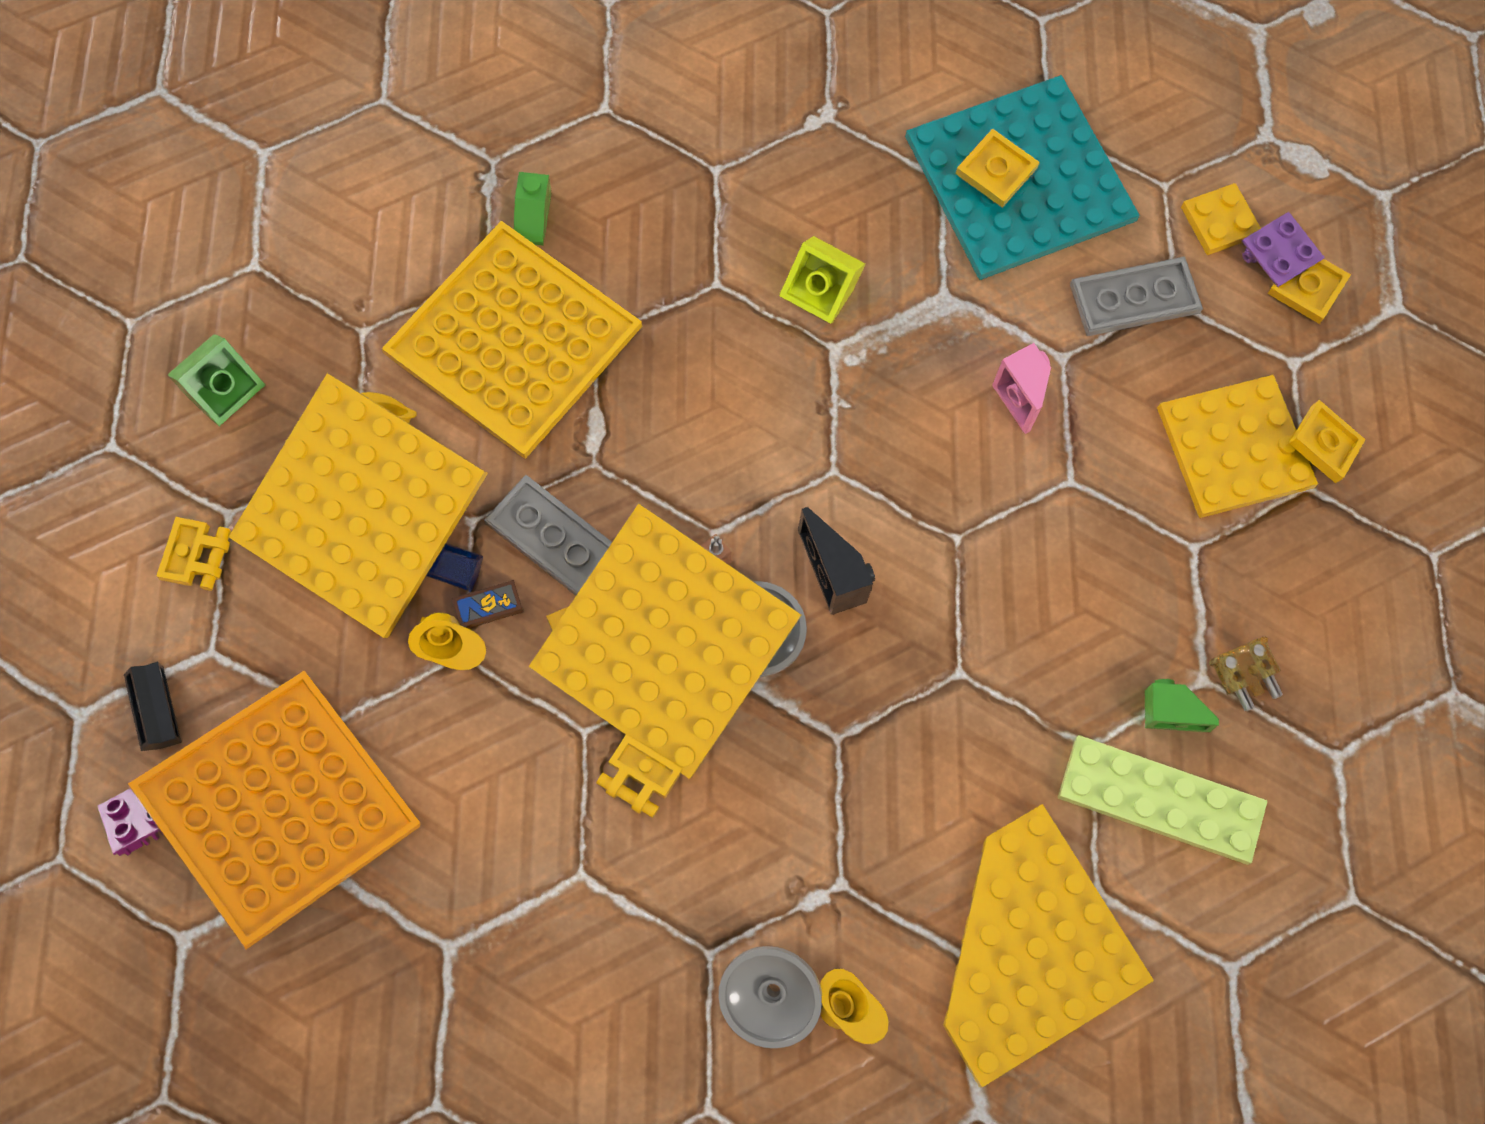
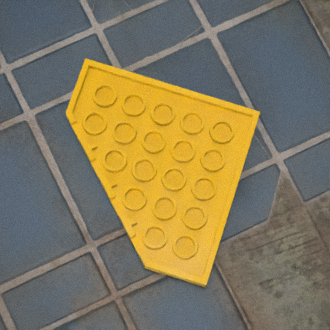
M1043 804L987 836L984 840L983 853L979 870L977 871L969 916L967 917L961 943L959 961L951 988L949 1006L943 1024L980 1088L1154 981Z

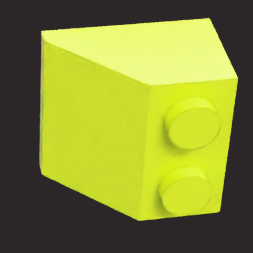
M813 236L802 243L779 296L832 324L853 292L865 267V263Z

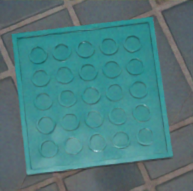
M1062 75L906 130L905 138L979 280L1137 222L1140 216ZM992 129L1040 162L1037 170L1003 208L955 174L957 167Z

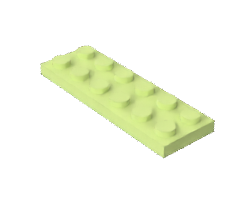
M1080 735L1075 738L1058 795V799L1246 865L1252 863L1267 805V800Z

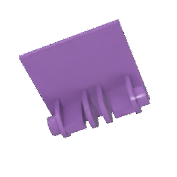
M1289 212L1242 240L1246 246L1245 252L1242 254L1243 259L1247 263H1256L1258 261L1277 287L1325 258Z

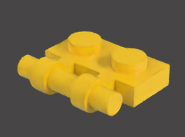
M175 517L157 577L162 581L192 586L194 576L200 575L203 576L200 588L212 591L215 581L220 579L222 573L220 565L224 553H228L230 547L228 539L231 530L225 527H218L215 537L207 536L210 529L207 523ZM203 548L211 549L207 564L199 562Z
M626 734L609 760V765L619 771L614 778L603 772L596 784L606 789V794L613 798L617 796L632 805L631 809L639 814L643 812L653 818L659 810V806L649 801L650 797L654 792L665 799L680 776L682 768ZM628 777L644 786L639 794L624 785Z

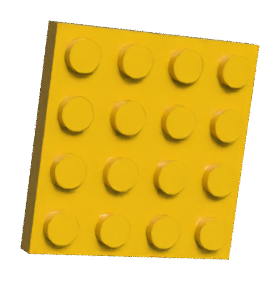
M1274 375L1163 402L1157 407L1199 518L1314 489L1318 485L1309 460L1289 444L1296 432V428Z

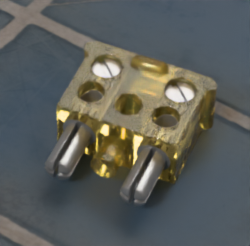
M1264 636L1225 652L1209 662V665L1214 667L1227 695L1235 692L1244 711H1249L1255 707L1245 687H1250L1254 697L1265 693L1260 680L1264 681L1272 699L1283 695L1274 677V674L1281 670L1267 644L1268 638Z

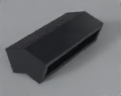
M159 662L145 666L130 667L124 674V679L141 751L158 750L182 743L164 667Z

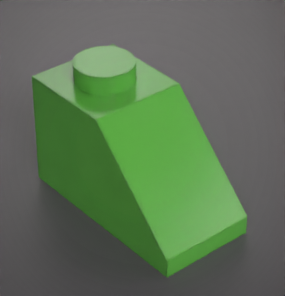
M519 172L515 194L514 230L533 244L544 246L552 195L549 175Z
M1158 679L1145 690V728L1211 732L1219 726V718L1186 685L1175 684V681L1171 679Z

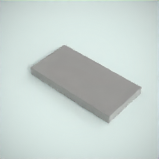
M1185 257L1075 278L1070 282L1086 336L1200 314L1203 310Z
M527 475L516 484L484 519L486 525L574 595L578 594L612 543Z

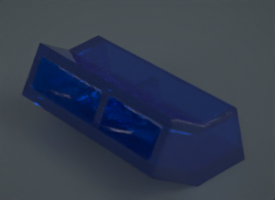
M445 543L426 576L471 592L479 575L483 556Z

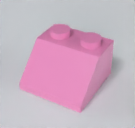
M1035 343L1004 358L992 384L1024 434L1031 431L1042 408L1051 370L1048 356L1045 352L1039 351Z

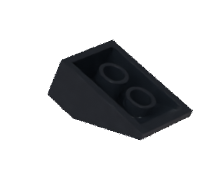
M809 507L802 508L798 533L831 615L866 604L875 581L872 566L870 563L865 564L862 555Z

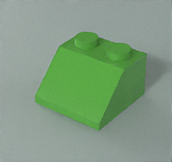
M215 334L168 374V377L218 426L222 425L265 386V383L228 341Z

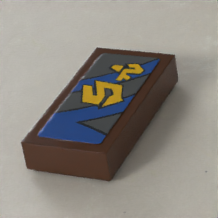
M514 580L452 598L458 622L461 626L468 629L523 612Z

